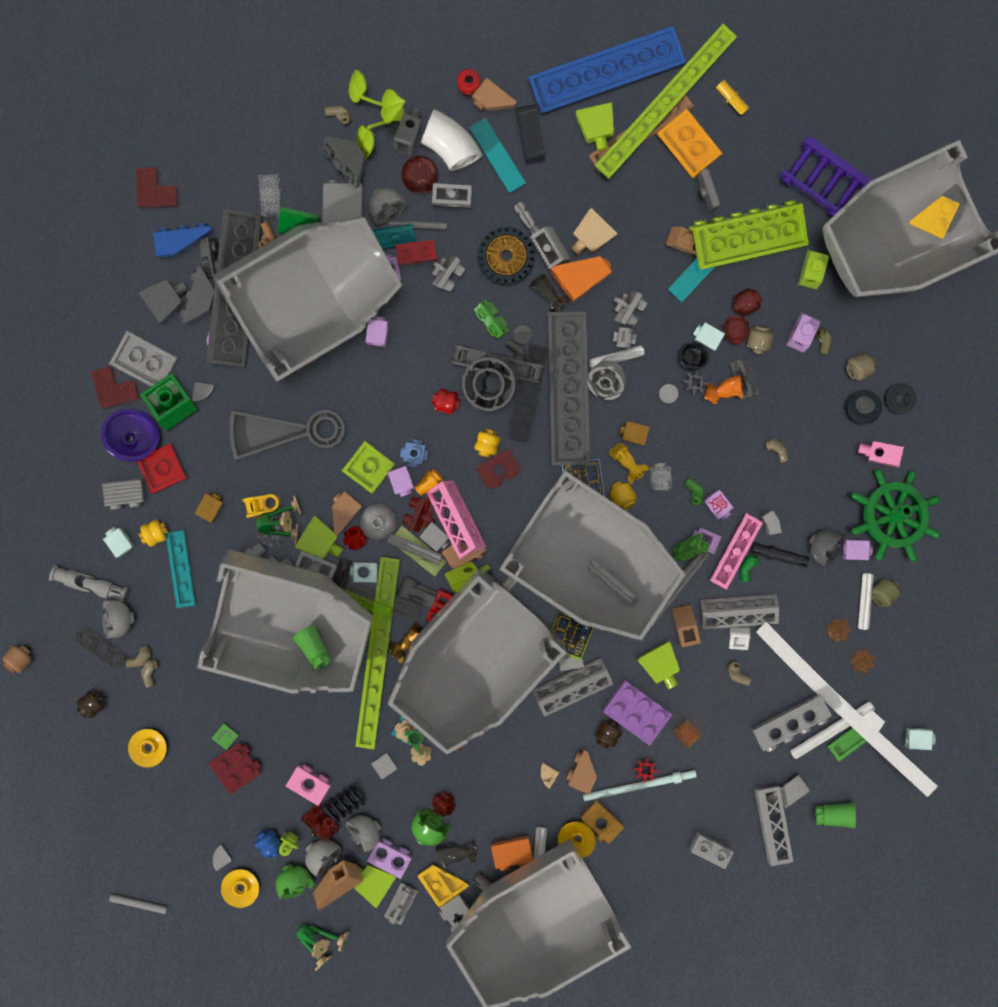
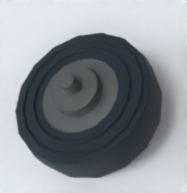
M860 390L851 395L848 400L847 411L854 421L861 424H869L880 416L882 403L877 394L872 391Z

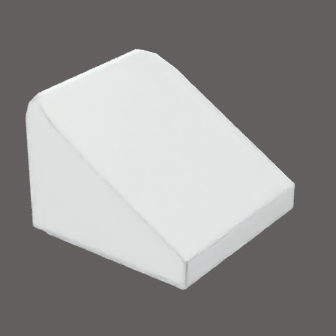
M730 627L729 649L748 650L750 627Z

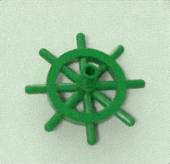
M876 469L875 475L880 487L874 490L869 497H865L857 492L851 495L852 499L865 505L863 514L864 524L854 527L852 533L857 535L868 531L880 543L876 554V559L879 561L883 560L888 547H905L910 561L915 562L917 561V555L912 544L917 542L924 533L934 538L941 536L939 531L928 526V507L939 503L940 498L934 496L925 500L921 493L912 487L916 477L914 470L908 473L905 483L892 482L887 484L883 471ZM891 491L901 492L897 504ZM883 494L888 507L877 502ZM907 497L914 502L913 505H905ZM874 510L885 514V516L875 519ZM916 511L918 512V521L910 518ZM889 523L884 534L878 526ZM904 523L915 528L910 536L906 531ZM896 527L901 539L892 538Z

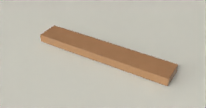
M686 94L642 143L655 135L686 108L690 111L695 107ZM625 131L608 142L609 148L607 150H596L589 155L594 165L597 164Z

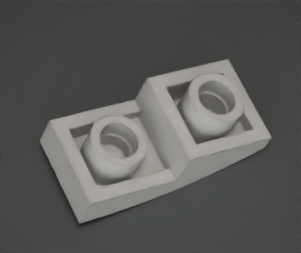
M800 774L780 788L784 809L810 791V788ZM776 791L766 797L767 801L772 805L777 799Z

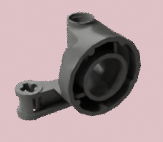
M462 344L454 345L456 349L451 363L468 367L462 378L464 395L472 406L482 411L495 413L496 410L505 407L516 393L517 379L541 384L542 382L540 378L542 369L545 368L544 364L519 360L504 354L490 353ZM489 372L497 373L499 376L500 387L495 392L496 394L485 392V389H487L486 378L490 375Z

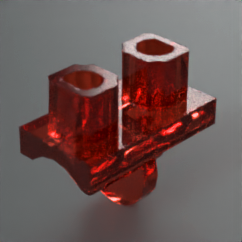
M411 497L409 507L416 510L413 516L405 514L402 523L408 526L409 530L417 533L420 532L422 526L427 528L429 521L435 523L436 519L431 518L434 510L429 509L431 501L423 497Z
M317 805L301 818L312 830L311 834L314 837L319 836L324 842L331 836L339 833V828L335 825L336 822L332 818L326 817L322 813V809Z

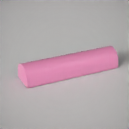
M747 513L745 514L710 578L711 582L726 590L728 589L763 524L762 521Z

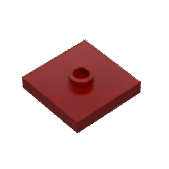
M172 443L155 450L149 457L137 461L151 494L187 479Z

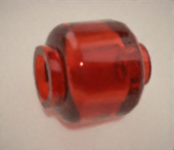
M748 287L734 296L735 303H733V306L738 314L742 313L745 316H749L761 308L763 300L756 289Z
M744 316L728 317V320L724 323L725 338L732 340V344L744 343V339L750 336L749 321L744 319Z

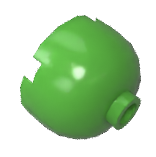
M420 809L412 821L411 829L419 844L435 846L446 839L451 831L450 825L448 823L445 825L442 822L444 818L429 809L421 812Z
M293 864L282 868L283 872L278 875L275 883L280 900H282L283 896L285 899L296 897L305 893L304 888L309 886V889L315 886L310 872L301 866L293 867Z

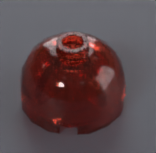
M422 155L414 156L403 165L401 180L405 188L411 193L424 194L433 190V183H438L439 171L435 162L429 157Z

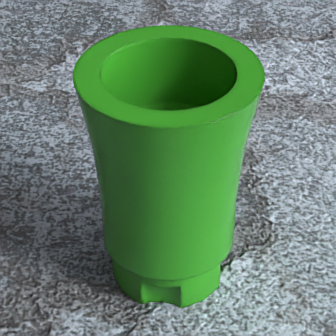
M316 625L302 629L293 637V641L300 647L316 670H320L331 663L332 659L319 635Z
M855 802L816 806V825L824 824V826H840L855 829Z

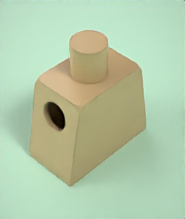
M591 208L573 233V236L578 241L571 247V250L578 256L585 249L592 254L617 235V232Z

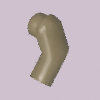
M325 106L326 116L335 115L343 124L350 122L351 114L344 106Z
M776 438L766 442L768 450L778 452L780 463L790 461L784 443Z
M143 646L140 648L137 657L127 658L126 667L144 666L145 662L151 657L150 648Z
M733 661L730 663L728 671L731 679L749 686L752 677L742 674L739 662Z

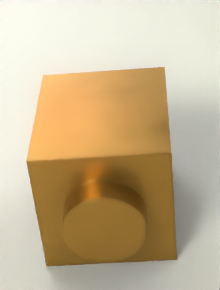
M626 421L625 425H621L619 435L622 436L621 440L645 446L649 427Z
M214 492L211 494L205 493L194 514L214 523L225 502L221 501L222 497Z

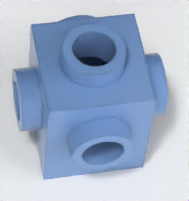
M411 439L410 443L406 442V446H402L400 457H403V462H407V466L418 468V464L423 465V461H427L429 450H425L426 446L422 445V441ZM412 450H417L418 455L416 457L410 455Z

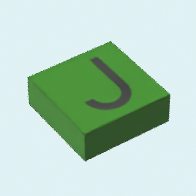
M224 723L212 739L227 750L239 734Z

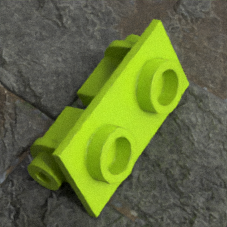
M284 832L281 837L283 843L279 848V853L282 856H287L293 847L297 849L301 843L298 840L299 837L292 832Z

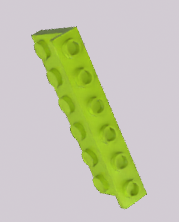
M788 200L784 201V205L780 206L778 204L767 205V209L752 208L748 210L749 213L734 212L730 214L731 217L716 216L712 218L713 221L706 222V220L695 221V225L689 226V230L693 231L699 269L809 245L803 203Z

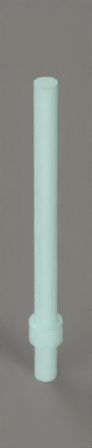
M696 771L673 772L672 775L654 778V780H646V782L640 781L590 792L589 795L585 793L583 797L584 801L672 782L674 784L682 783V780L696 778Z

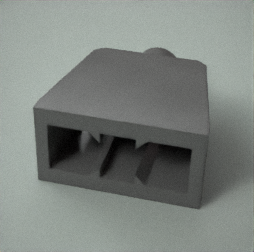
M411 108L409 115L403 114L394 138V152L412 157L422 126V120L420 119L421 110Z
M164 280L140 291L139 294L158 322L163 324L184 304L180 295L187 291L188 288L182 280L172 286L170 281Z

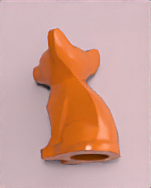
M741 375L732 376L724 380L718 387L712 383L705 385L707 390L704 398L711 401L712 404H717L720 397L739 396L743 398Z

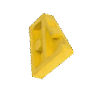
M941 196L910 220L908 224L943 239L960 203Z
M434 864L417 875L438 907L469 887L468 883Z

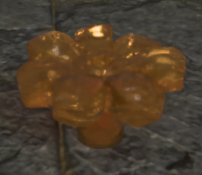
M834 618L833 624H827V629L830 630L827 632L828 638L834 637L833 641L836 643L840 642V638L846 641L848 639L846 633H851V628L846 627L848 622L846 620L840 622L838 618Z
M857 650L854 652L856 658L852 657L850 659V663L855 664L853 670L856 672L860 670L862 674H866L867 668L870 670L874 668V664L871 662L875 660V657L869 655L868 650H863L862 654Z

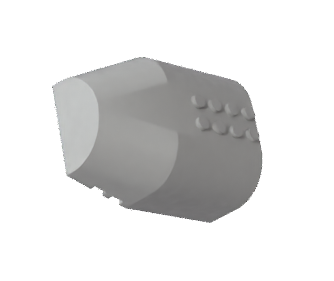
M960 140L869 182L823 226V235L830 257L843 283L853 296L862 297L915 292L998 253V231L991 233L986 228L963 181L960 163L968 157ZM941 196L960 203L943 239L908 224L910 220Z
M363 216L298 225L213 275L217 286L245 334L276 381L360 333L366 327L365 324L372 317L374 318L380 307L387 303L402 286Z
M566 471L560 475L499 568L579 623L638 640L644 638L685 576L684 572L646 524ZM593 560L599 562L636 594L632 603L626 602L590 571L588 565Z
M229 549L221 562L217 581L221 582L222 579L224 580L215 619L209 637L201 650L197 668L288 693H299V691L316 693L317 690L353 692L370 634L373 615L325 574ZM311 625H316L319 635L332 659L329 665L320 670H316L313 664H310L306 655L293 641V637L299 631Z
M478 568L412 641L388 705L445 754H449L467 744L469 740L478 735H483L484 732L493 727L501 725L567 653L565 645L559 636L536 613L498 580Z
M571 839L487 886L446 940V947L483 1007H502L510 1005V1002L519 1000L525 1002L528 1001V998L537 996L539 998L547 997L631 948L626 933L612 906Z

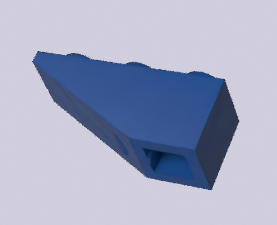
M207 223L197 224L196 228L179 226L177 230L172 231L169 228L158 229V232L153 233L156 256L158 258L178 256L201 239L213 233V228L208 226Z

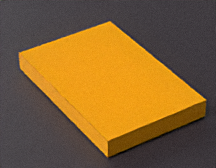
M687 108L657 132V135L692 178L722 154L721 150Z

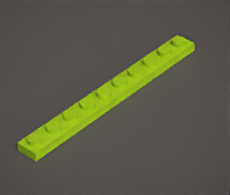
M722 24L597 162L595 167L609 179L737 36Z
M380 558L355 747L375 749L401 559Z

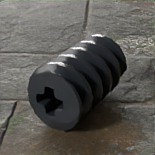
M354 783V790L351 787H347L348 794L341 791L342 798L335 795V803L329 799V807L324 803L322 804L329 817L335 822H340V816L346 818V812L352 814V807L358 810L359 803L363 806L366 804L365 797L356 783Z

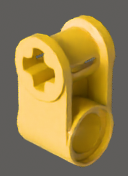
M275 494L242 499L247 509L246 518L276 511L281 506V499ZM270 497L276 501L274 508H270L267 505V500Z

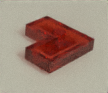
M155 167L136 168L138 207L177 206L176 186H157Z
M110 366L91 371L101 409L139 399L134 380L115 385Z

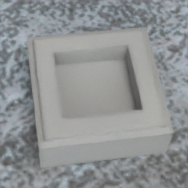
M387 752L371 763L381 779H384L398 769Z

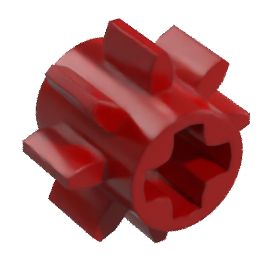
M350 527L344 532L343 542L345 546L348 545L349 550H359L366 545L365 540L367 537L361 532L360 527Z
M646 758L645 763L638 761L639 768H634L639 773L636 778L643 777V782H646L647 777L654 780L652 774L658 772L653 769L656 763H648V758ZM643 765L644 767L649 766L651 768L649 775L641 773Z

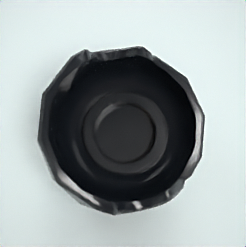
M689 342L684 344L679 350V361L685 369L696 371L702 369L709 362L710 354L709 351L705 350L703 344Z

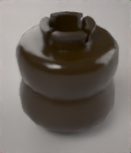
M89 690L85 696L78 699L77 705L79 708H77V711L79 713L82 712L80 714L82 717L94 718L98 712L105 708L104 696L100 697L102 694L99 691Z
M609 719V722L602 721L599 730L595 733V738L599 740L597 743L607 749L608 746L615 747L623 733L619 729L620 724Z

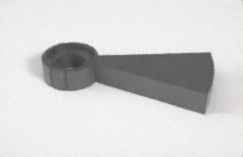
M330 410L314 413L308 420L307 425L231 411L230 441L236 461L306 436L318 447L332 448L340 444L346 434L344 420L338 413ZM323 420H330L335 426V432L330 438H322L318 434L317 427Z

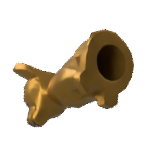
M414 623L409 629V633L401 639L400 643L389 642L390 655L398 659L399 663H402L405 659L404 651L410 649L412 641L423 628L419 624Z

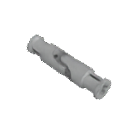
M55 564L49 575V581H59L64 583L65 586L83 592L93 591L99 597L106 599L109 597L124 602L128 587H118L106 580H95L90 575L71 569L69 571L58 568V565ZM80 577H86L83 581V588L77 586V580Z

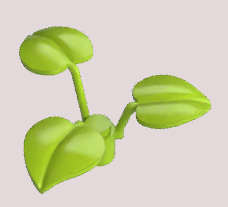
M354 70L349 83L350 99L358 103L362 98L363 100L383 106L381 116L384 121L370 124L367 128L362 125L356 134V144L365 153L364 161H367L375 141L371 129L383 124H390L392 121H401L404 114L403 106L406 101L392 89L385 91L382 102L366 97L364 95L367 89L366 79L359 70Z

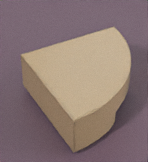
M543 762L540 771L541 778L549 789L560 772Z

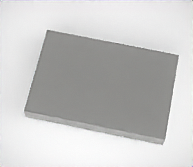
M126 331L109 364L143 383L153 386L171 373L178 357Z

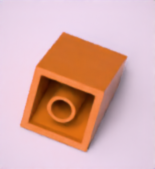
M601 256L554 266L551 268L550 273L574 303L610 276L612 265L606 258L602 259Z

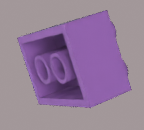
M625 679L602 709L606 715L649 746L672 716L671 712Z

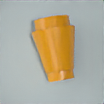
M433 468L431 471L428 470L414 488L422 496L443 481V478Z

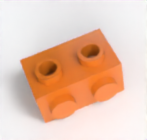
M528 836L491 843L495 869L500 868V871L511 869L512 865L517 864L519 867H522L533 860Z

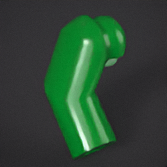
M747 556L741 563L742 582L751 581L750 570L759 564L757 556Z

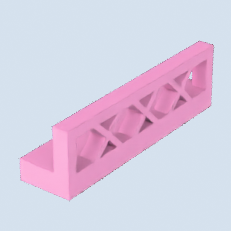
M442 481L427 492L459 559L465 558L473 551H481L487 547L454 481ZM439 490L442 494L441 502L437 501L434 495ZM445 507H448L450 510L449 518H446L444 515ZM453 523L457 524L459 528L458 535L452 531ZM462 540L465 541L468 546V549L464 552L460 547Z

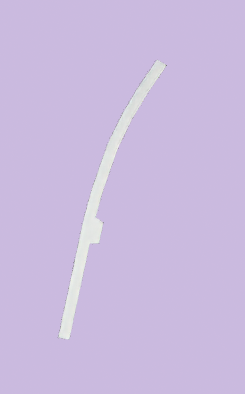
M767 622L756 631L811 689L820 694L823 700L922 793L928 797L938 787L879 732L885 721L873 710L861 716Z

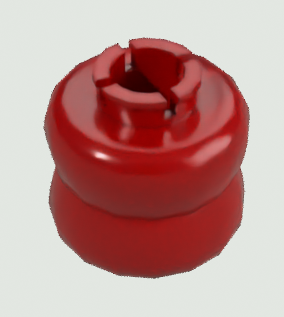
M473 69L461 71L457 77L459 90L467 95L474 94L481 85L479 73ZM466 80H471L473 82L469 84L466 83Z
M441 388L438 393H434L432 404H435L437 412H445L451 415L454 413V410L458 411L461 399H458L456 391H448Z

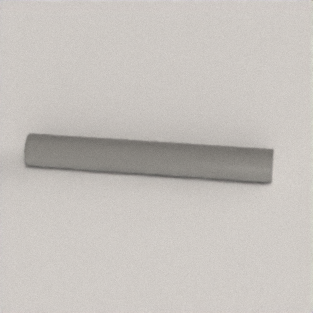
M389 220V227L413 223L414 229L447 230V222Z
M111 894L109 899L110 902L166 914L167 911L166 906Z

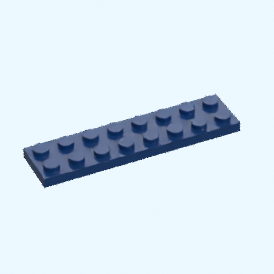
M674 26L529 76L528 79L540 113L543 114L683 65L686 61Z

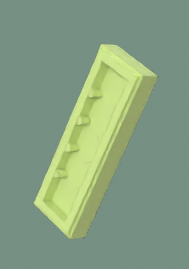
M403 526L395 534L432 550ZM402 550L434 577L447 562L442 558L440 563L436 564Z

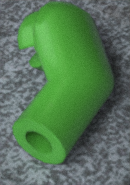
M688 478L684 486L691 490L692 503L698 506L704 501L703 487L691 478Z

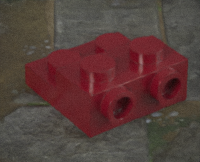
M241 741L208 763L230 795L262 773L260 770L262 769L261 764L257 759L253 760L250 755V748L246 743L242 744Z

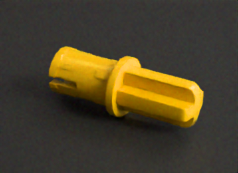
M725 79L716 87L727 99L726 102H729L740 115L748 110L749 107L739 97V92H735Z

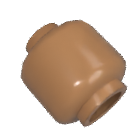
M23 645L20 647L12 646L2 657L4 662L2 665L13 674L16 672L22 673L31 663L30 651Z

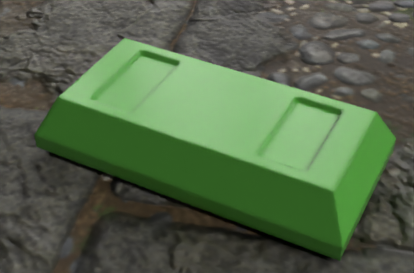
M851 728L827 747L839 762L867 741L856 730Z

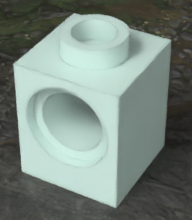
M703 323L702 326L698 325L693 333L696 336L694 341L703 344L704 347L713 352L717 349L725 335L707 323Z
M113 527L105 533L107 537L103 540L116 558L121 557L135 547L122 528L116 529Z
M354 562V566H350V578H354L353 582L377 583L378 563ZM361 567L368 568V577L363 578L359 575Z
M906 728V748L932 750V745H935L936 741L932 730Z

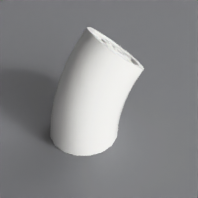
M433 109L421 144L435 151L444 160L450 171L464 168L480 159L482 153L471 135L455 120Z

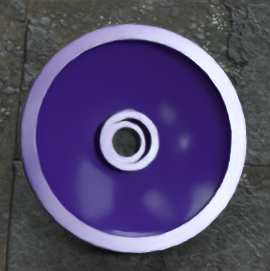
M121 409L109 415L104 421L101 429V440L105 449L115 458L135 462L149 457L156 450L159 442V429L155 421L148 414L136 409Z

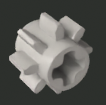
M619 327L618 332H614L613 342H617L616 347L630 349L631 344H636L637 335L633 334V329Z

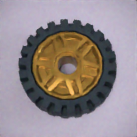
M501 227L488 233L482 240L478 250V262L481 270L491 281L498 284L508 285L520 282L530 273L534 265L535 251L531 240L525 233L512 227ZM504 251H508L511 253L512 258L505 261L501 258V254Z

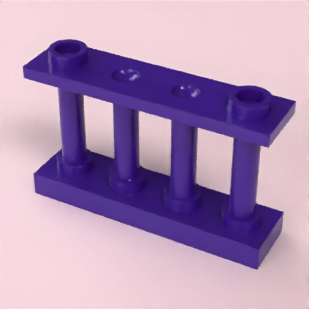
M808 135L802 142L804 151L789 172L783 170L779 176L782 177L781 180L789 186L794 185L829 210V215L833 217L846 205L856 189L863 188L871 179ZM815 153L820 157V162L806 182L802 183L795 176L808 157ZM830 164L836 168L835 174L819 195L811 189V186L826 165L829 166ZM846 175L851 179V184L835 206L826 198L841 177Z

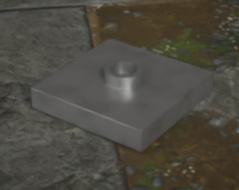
M704 169L699 172L697 177L701 186V195L705 198L709 212H712L720 206V202L709 170Z

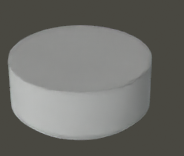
M666 384L660 388L659 398L664 403H673L678 398V390L674 385Z

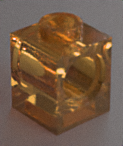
M688 720L673 732L687 748L702 736Z

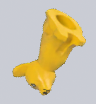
M622 442L615 445L608 453L615 461L618 460L623 467L629 470L627 480L630 484H633L634 480L641 479L644 472L649 469L645 464L637 465L633 456L628 452L627 446Z

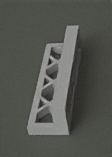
M777 594L700 600L702 629L763 625L765 622L768 624H779ZM774 613V617H764L766 614ZM748 615H754V616H755V617L752 618V619H746V618H745V617L748 616ZM730 616L736 617L734 620L731 621L726 620V618ZM706 618L717 619L714 622H706Z
M599 658L584 665L582 668H577L533 689L532 692L545 717L613 685V682L602 658ZM604 677L607 678L606 681L602 683H597L599 679ZM588 686L587 690L580 691L582 687ZM567 694L571 695L568 699H562ZM550 702L554 703L551 707L544 708V705Z
M780 786L754 788L768 864L775 866L793 862ZM776 791L777 799L772 805L767 801L765 793ZM773 809L780 812L781 817L777 823L770 820L769 815ZM777 827L784 833L780 843L773 838V833ZM780 847L787 850L788 858L777 859L776 853Z

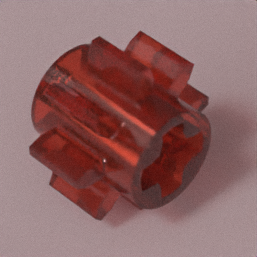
M442 792V795H436L432 800V806L435 807L433 812L443 818L445 815H451L455 810V804L452 802L455 798Z

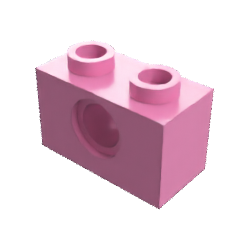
M299 764L286 787L319 806L331 786V783H329L330 779L322 774L316 775L312 772L313 769L306 764L302 766ZM306 779H312L315 786L308 788L304 782Z

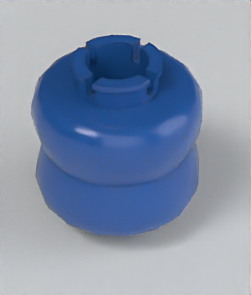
M265 829L256 835L257 840L254 845L260 850L264 858L270 856L274 858L279 854L282 841L277 838L273 830L266 832Z

